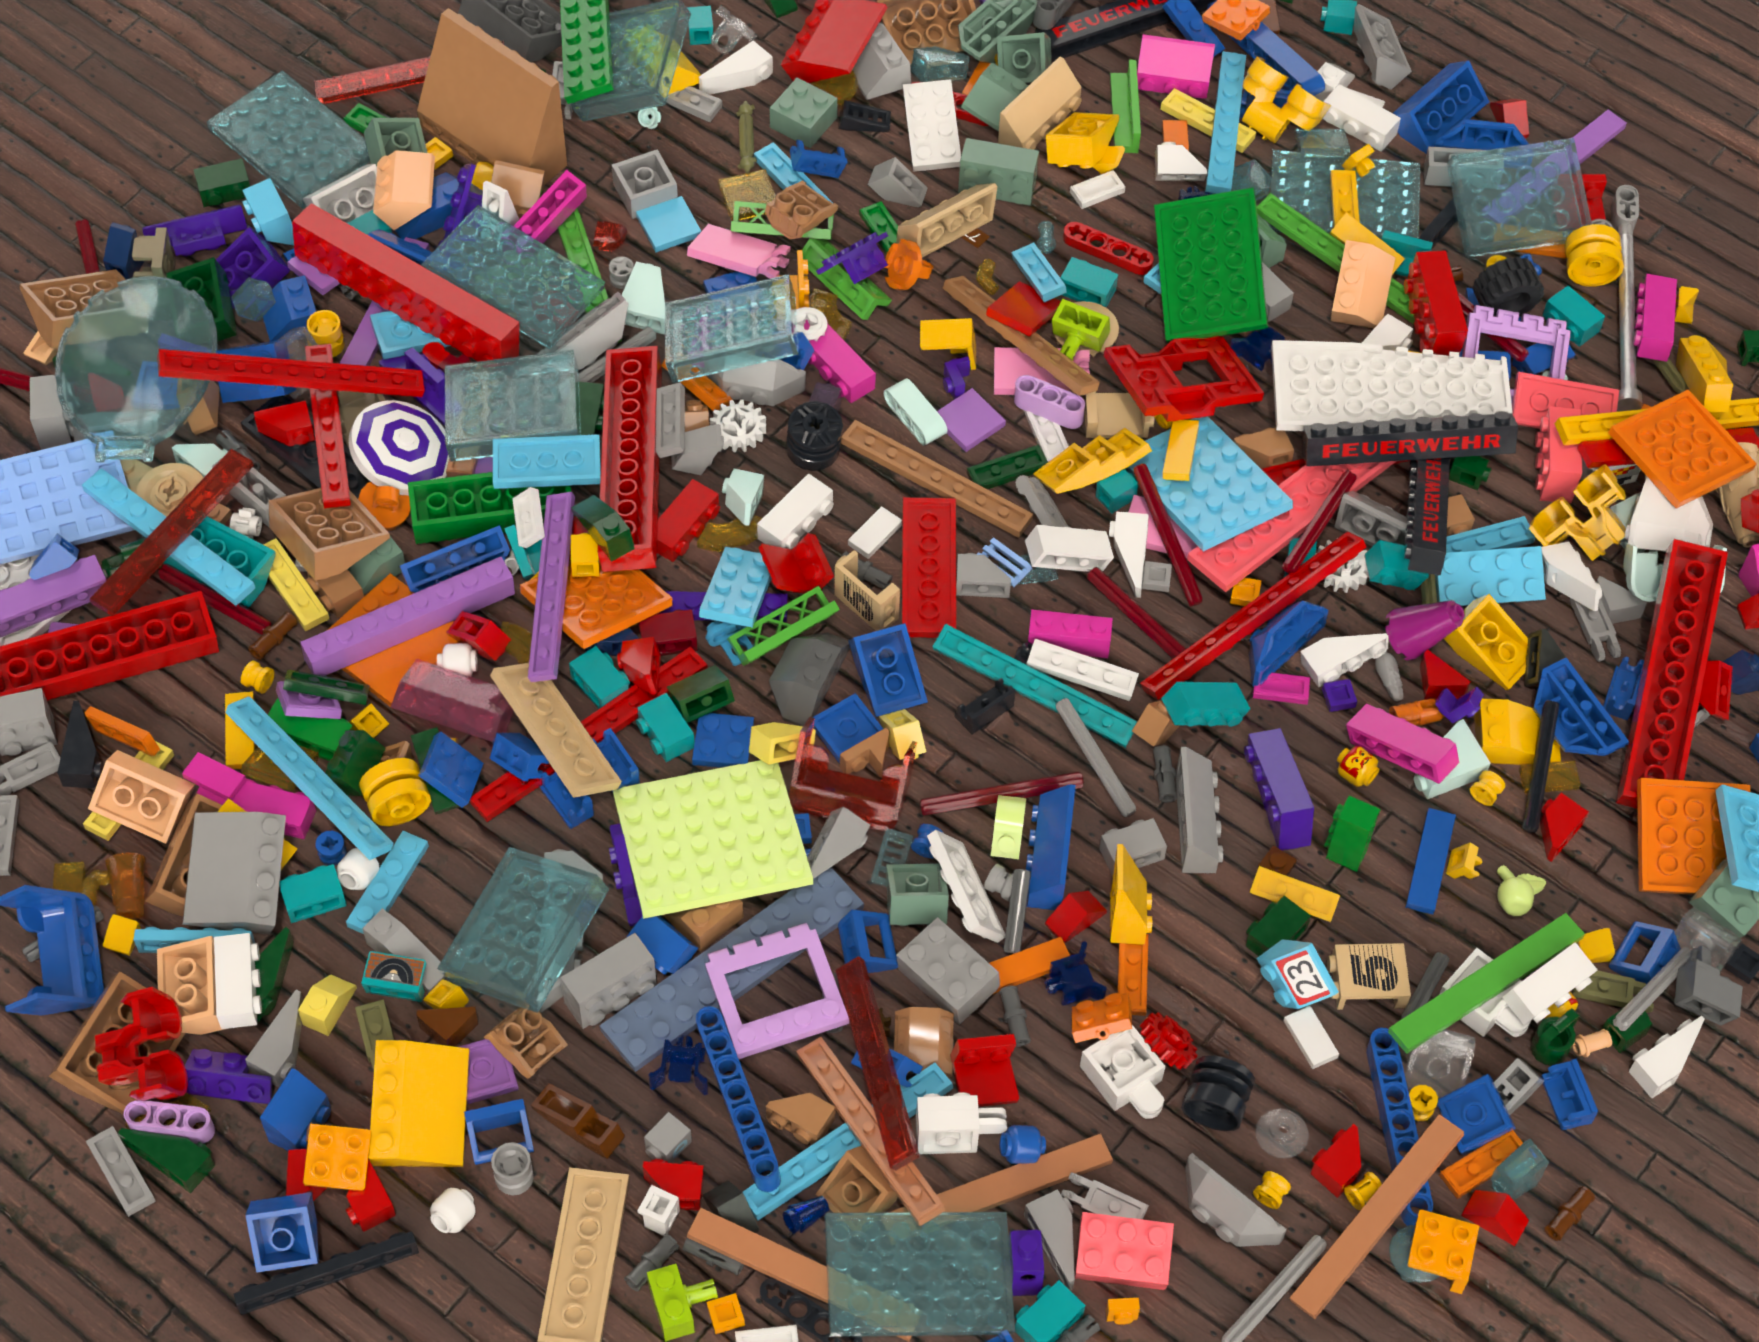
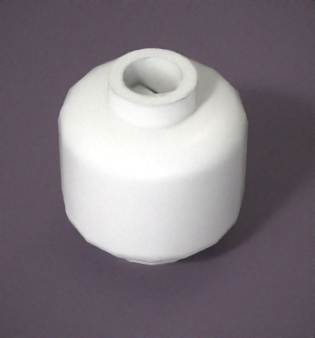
M467 643L446 644L442 653L437 654L438 670H443V674L447 679H468L478 669L477 650H472L471 645Z
M353 848L338 863L336 870L339 881L344 887L351 890H363L369 886L380 868L376 858L369 860L358 848Z
M446 1189L430 1207L432 1224L443 1233L460 1232L473 1219L476 1213L473 1196L464 1189Z

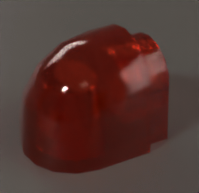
M597 221L593 246L599 247V250L602 251L616 250L623 245L628 231L624 226L617 223Z

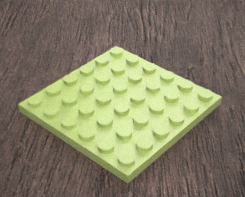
M762 760L613 790V797L622 834L625 837L643 919L813 884L812 872L779 763L768 765Z

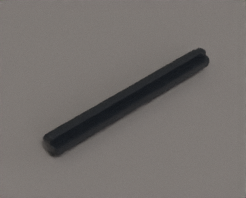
M1550 700L1545 701L1543 705L1522 826L1523 830L1528 832H1537L1539 829L1560 705L1558 702Z

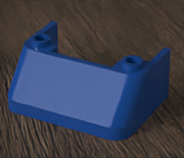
M29 885L21 886L0 896V906L16 908L18 921L22 928L26 931L37 933L43 986H36L30 989L27 997L5 1006L6 1012L42 1016L94 1006L104 991L94 907L89 897L82 893Z

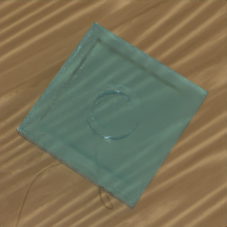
M1295 128V139L1301 157H1350V146L1344 129H1312L1306 131L1302 128Z

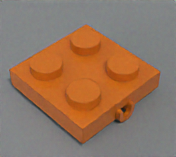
M1217 0L1202 14V20L1204 23L1241 41L1252 30H1258L1260 22L1270 14V6L1258 0Z
M1113 993L1104 999L1093 1002L1086 1000L1072 1007V1035L1075 1043L1094 1038L1105 1040L1109 1034L1132 1029V1010L1128 993ZM1105 1031L1106 1035L1101 1036L1100 1032Z

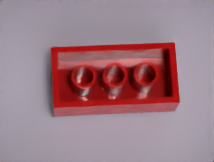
M1446 250L1416 252L1413 263L1409 265L1408 278L1404 280V292L1408 294L1410 299L1409 311L1411 314H1414L1415 333L1419 334L1420 352L1422 353L1423 349L1433 350L1435 355L1449 356V352H1459L1460 355L1468 328Z

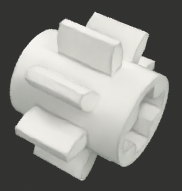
M243 507V509H239V513L234 512L232 514L230 528L253 539V536H259L261 532L262 518L255 516L256 509Z

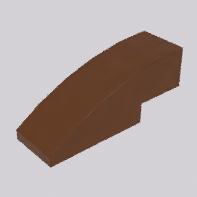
M550 1083L531 1104L532 1109L583 1146L608 1159L625 1137L618 1123L597 1113L591 1104Z

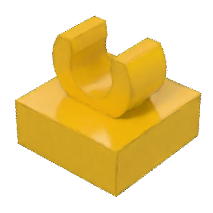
M1367 144L1353 153L1342 166L1345 170L1356 168L1359 176L1364 177L1375 167L1372 160L1369 159L1375 151L1370 144Z
M1470 842L1453 849L1446 874L1454 879L1463 875L1468 879L1478 877L1480 873L1475 871L1474 867L1482 864V859L1477 856L1479 848Z

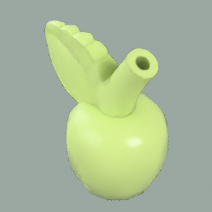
M1505 865L1497 870V874L1504 880L1498 887L1497 895L1498 902L1503 910L1512 916L1527 914L1533 906L1534 895L1544 889L1546 881L1541 877L1530 874H1521L1515 877Z

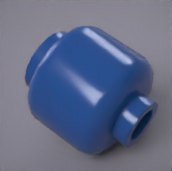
M1011 1125L1000 1137L1001 1155L1011 1164L1036 1163L1041 1154H1044L1046 1150L1045 1137L1041 1136L1038 1128L1032 1125Z

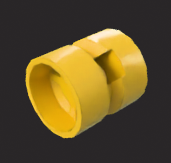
M320 310L310 315L307 320V330L311 346L331 344L332 356L336 357L344 349L345 341L338 315L329 310Z

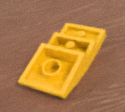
M1123 428L1109 440L1099 435L1083 448L1073 443L1034 472L1033 475L1058 494L1082 488L1108 478L1129 467L1152 450L1146 441L1128 429Z

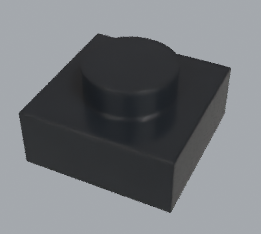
M1742 943L1724 968L1747 984H1750L1759 972V954Z

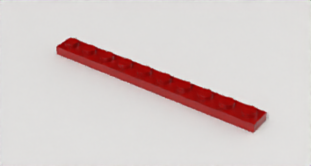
M159 349L157 354L159 377L423 397L425 391L422 370Z
M1348 531L1299 566L1296 572L1288 574L1140 683L1143 691L1159 700L1176 682L1189 680L1192 675L1204 666L1211 664L1223 652L1231 649L1234 644L1253 633L1256 628L1267 620L1272 619L1287 605L1294 603L1302 594L1313 589L1317 583L1328 575L1335 573L1347 561L1355 558L1358 553L1366 548L1364 539Z
M690 646L660 667L657 694H650L639 686L633 685L582 720L581 724L590 737L599 743L604 739L603 733L605 730L611 728L614 734L638 719L637 707L665 693L668 694L667 686L707 669L708 665ZM542 763L538 767V771L542 770L549 776L555 773L550 763ZM508 771L470 798V804L486 822H489L541 786L542 780L537 778L522 781Z

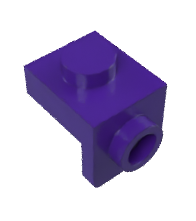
M969 357L955 358L944 363L943 385L945 391L951 393L953 400L965 393V382L962 377L969 375Z
M1476 687L1456 699L1446 688L1441 691L1435 705L1440 713L1453 724L1464 716L1468 718L1473 716L1480 709L1479 703L1484 694Z

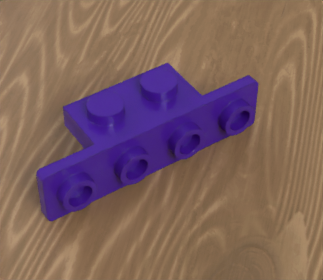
M465 164L464 168L461 167L457 176L459 186L457 192L453 193L450 201L452 211L450 216H447L443 226V230L446 231L445 236L437 247V253L449 260L455 241L475 246L480 230L483 196L469 191L476 168L474 164Z
M235 205L146 226L142 230L144 236H155L156 228H167L171 246L174 247L176 256H189L198 250H214L219 248L221 245L226 244L224 234L245 230L247 225L242 206Z
M874 232L863 240L823 260V267L816 270L817 274L820 275L842 263L852 282L856 284L883 269L888 264L876 243L888 237L887 232L879 236Z
M412 347L404 352V356L379 361L380 367L422 370L425 391L423 397L414 398L443 425L448 424L462 414L463 407L447 393L446 375L441 369H436L432 366L424 354H419Z
M614 824L610 826L613 847L609 848L611 864H617L618 872L613 873L616 890L622 889L629 926H635L643 915L629 862L625 837L622 834L620 824Z
M193 1049L184 1065L188 1077V1088L185 1094L269 1104L272 1100V1078L270 1076L247 1074L249 1071L245 1061L247 1056L239 1055L238 1053Z

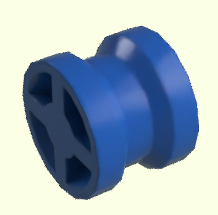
M921 824L917 830L918 837L911 844L912 850L925 858H934L929 849L931 844L927 835L935 830L944 832L931 824Z
M332 830L325 831L317 837L315 846L320 861L328 866L332 864L334 866L338 865L347 854L342 835Z

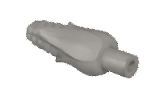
M1386 650L1382 656L1376 658L1375 667L1390 697L1398 702L1403 700V684L1400 679L1398 664L1395 658Z

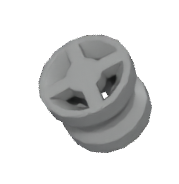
M622 256L616 257L610 262V283L614 287L625 289L634 268L631 259Z

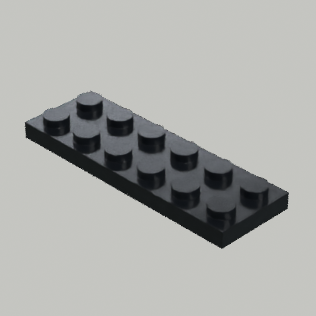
M284 395L272 397L256 411L288 405L293 402ZM254 413L240 422L244 431L314 489L321 488L316 438L315 441L307 442L303 445L287 446L258 432ZM310 417L311 424H312V428H313V433H314V437H315L314 421H313V419ZM343 444L349 490L358 499L363 487L371 481L360 472L352 459L349 448Z

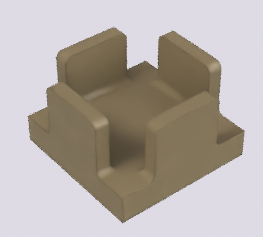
M156 228L155 236H139L134 239L133 260L152 261L151 267H143L142 272H134L133 274L136 289L139 292L167 287L166 273L174 271L175 257L167 228Z
M337 391L342 437L346 447L349 448V433L357 416L368 406L386 401L383 394Z

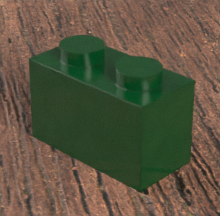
M243 158L193 169L203 208L245 198L242 190L250 187Z
M716 665L666 687L670 699L686 723L735 701L729 679Z
M346 730L339 740V745L332 759L328 762L325 774L347 796H363L359 782L369 769L379 764L386 748L364 730Z
M1283 896L1277 903L1272 901L1264 911L1263 915L1265 916L1260 922L1255 920L1246 931L1248 935L1246 947L1257 956H1260L1282 939L1297 941L1307 930L1311 915L1286 896Z

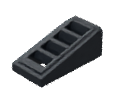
M844 100L839 114L838 129L889 132L891 111ZM878 118L882 119V123L877 122Z

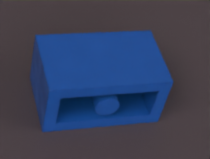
M660 915L645 919L642 916L626 936L629 937L636 933L653 956L655 968L665 975L667 972L674 974L686 965L699 949Z

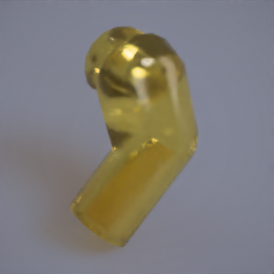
M985 259L978 267L976 280L989 295H994L999 290V286L992 280L993 270L996 265L993 260Z
M93 870L83 880L82 894L89 897L93 905H96L97 889L100 885L107 886L110 883V873L107 870Z

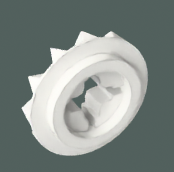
M803 307L790 313L786 321L788 333L803 332L808 341H817L820 336H825L827 319L821 311L811 307ZM806 320H808V323L810 325L808 330L804 329V323H806Z

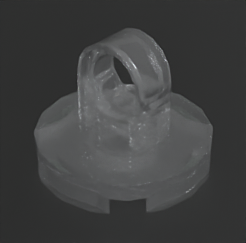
M720 5L715 11V14L723 20L711 37V45L718 52H730L742 37L749 42L757 38L758 35L739 18L731 15L730 11ZM723 35H727V45L722 48L719 47L718 39Z

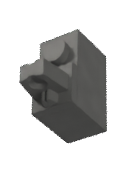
M1699 946L1691 950L1686 965L1678 968L1674 1004L1721 1026L1740 1017L1743 986L1732 982L1728 977L1720 976V970L1711 966V949Z

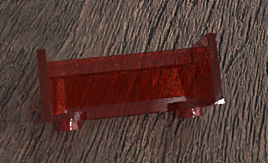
M809 717L800 731L789 791L791 806L799 812L825 818L829 817L831 811L845 807L870 824L869 828L879 831L892 830L896 826L902 811L911 779L918 742H911L904 755L903 765L893 764L888 766L882 775L881 782L828 769L830 760L828 752L821 746L810 744L815 718Z

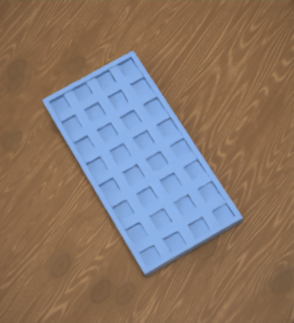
M112 433L0 460V564L41 554L57 533L75 546L135 530L84 492L82 487L84 482L102 468L128 488Z

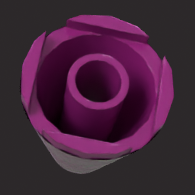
M1452 600L1395 608L1386 615V619L1390 617L1389 625L1385 626L1389 642L1397 654L1403 653L1406 656L1405 660L1417 659L1427 649L1432 648L1463 624L1464 610Z

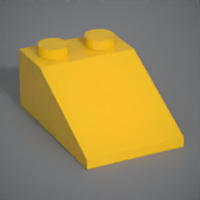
M1078 112L1071 114L1046 134L1048 163L1057 164L1058 167H1068L1071 165H1079L1080 168L1094 167L1106 152L1119 122V115Z
M1490 594L1473 600L1464 609L1463 624L1446 636L1444 640L1457 655L1505 690H1509L1525 673L1528 638Z
M1482 699L1479 703L1480 709L1474 715L1475 736L1490 763L1533 765L1541 722L1533 708L1510 700ZM1554 739L1549 766L1560 767V745Z
M1117 844L1110 894V943L1145 944L1146 933H1152V916H1147V910L1151 911L1152 893H1147V881L1124 845Z

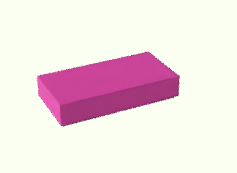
M1271 673L1263 684L1254 685L1253 698L1307 705L1310 677Z
M199 752L182 773L184 779L226 800L228 798L233 800L247 781L245 775Z

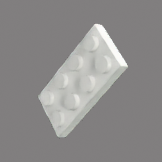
M951 79L903 84L913 172L960 167L961 151Z
M938 830L927 835L931 844L929 847L930 852L940 863L942 868L940 870L941 876L951 887L953 892L951 898L962 911L964 916L962 922L966 929L971 933H976L983 938L997 943L1003 940L1005 932L963 842Z

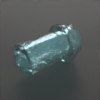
M1044 221L1038 225L1039 239L1037 240V247L1042 253L1048 254L1055 249L1056 240L1054 239V225L1049 221Z

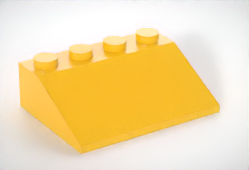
M376 1040L370 1126L371 1136L368 1156L373 1166L463 1167L466 1127L464 1112L467 1109L470 1053L468 1048L405 1040Z

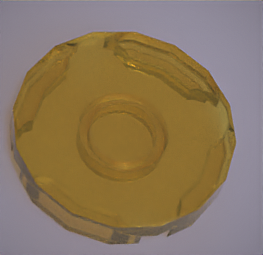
M853 70L850 74L811 83V85L837 97V104L839 106L843 105L844 100H851L858 88L857 78Z

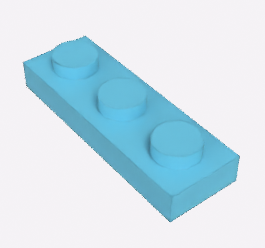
M1035 243L1011 252L1014 262L1043 302L1067 293L1065 284Z

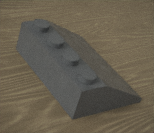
M462 0L459 14L464 16L473 25L482 28L491 37L499 39L509 49L517 51L521 57L529 62L541 60L562 45L561 14L543 0Z

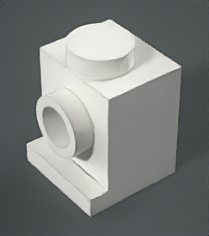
M651 1185L637 1210L639 1214L643 1215L644 1227L663 1236L668 1234L680 1212L679 1197Z

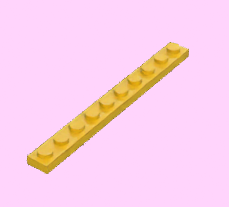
M1759 398L1730 400L1729 412L1710 413L1724 429L1759 425ZM1646 409L1560 417L1554 424L1563 445L1580 444L1583 441L1613 439L1608 433L1611 426Z

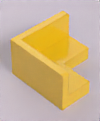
M972 318L920 320L921 350L950 349L951 354L968 353L971 370H976V339Z

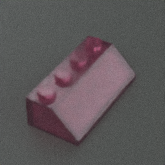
M416 659L400 680L391 708L492 743H494L497 733L506 732L513 713L512 707L497 685Z

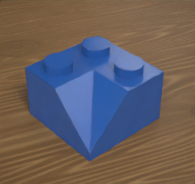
M312 1192L250 1202L245 1216L256 1273L318 1263L317 1218Z

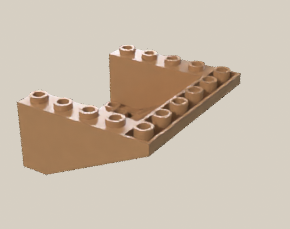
M449 8L441 13L417 109L421 128L475 165L478 162H488L494 166L495 160L543 170L545 171V185L567 166L559 81L553 75H548L539 69L535 63H530L521 57L517 51L503 45L499 39L491 37L482 28L467 21L461 14H457Z

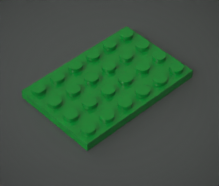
M1254 187L1155 204L1154 210L1167 344L1173 339L1178 338L1205 339L1268 328Z

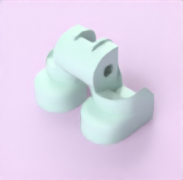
M1626 543L1623 568L1629 591L1643 601H1656L1663 564L1657 565L1658 550H1649V553H1637V546ZM1720 545L1713 547L1714 549L1727 551V548ZM1724 571V576H1723V582H1722L1721 592H1722V590H1723L1724 581H1725V571Z

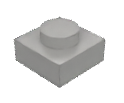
M1145 561L1142 589L1169 592L1172 564Z

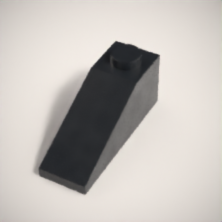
M73 700L57 774L63 787L96 789L104 763L100 761L80 702Z

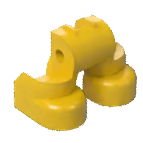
M1256 57L1249 67L1242 85L1245 90L1256 98L1246 110L1242 121L1250 129H1254L1263 135L1262 139L1264 141L1269 139L1273 143L1278 141L1290 122L1306 131L1316 127L1332 105L1317 99L1301 88V85L1296 84L1282 108L1278 107L1273 103L1274 98L1289 77L1267 65L1265 59Z
M1605 464L1584 478L1573 491L1579 500L1588 507L1592 515L1591 518L1584 523L1574 515V509L1562 496L1545 507L1533 518L1529 530L1543 546L1562 543L1571 535L1593 561L1600 555L1604 556L1606 554L1605 549L1612 544L1619 545L1625 537V526L1609 507L1619 499L1625 500V491L1617 483V477Z

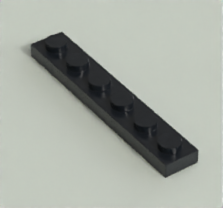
M412 1231L408 1233L398 1232L391 1235L388 1240L379 1243H366L359 1250L351 1253L342 1252L335 1254L328 1261L304 1265L299 1271L290 1274H277L265 1283L246 1285L239 1292L233 1293L240 1314L244 1315L418 1254L419 1251Z

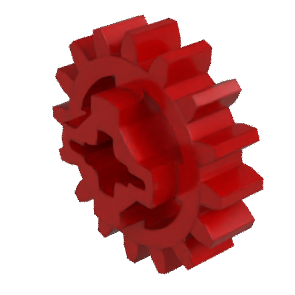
M1152 1012L1140 1024L1142 1028L1140 1034L1146 1037L1144 1042L1150 1046L1152 1052L1159 1056L1160 1060H1163L1172 1067L1175 1064L1178 1069L1182 1067L1187 1069L1198 1057L1196 1054L1198 1049L1191 1044L1193 1039L1190 1038L1189 1032L1180 1027L1178 1022L1169 1018V1016L1166 1015L1163 1018L1159 1012L1156 1014Z

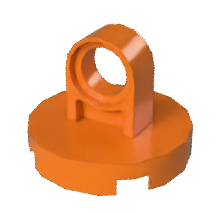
M900 239V243H893L885 258L888 266L884 267L888 268L889 277L885 276V280L889 287L902 291L910 289L918 278L929 279L934 267L931 263L922 259L921 250L917 243L906 239Z
M368 482L361 490L358 500L387 531L396 529V527L407 520L410 512L409 496L400 495L399 489L391 486L378 487L374 483Z

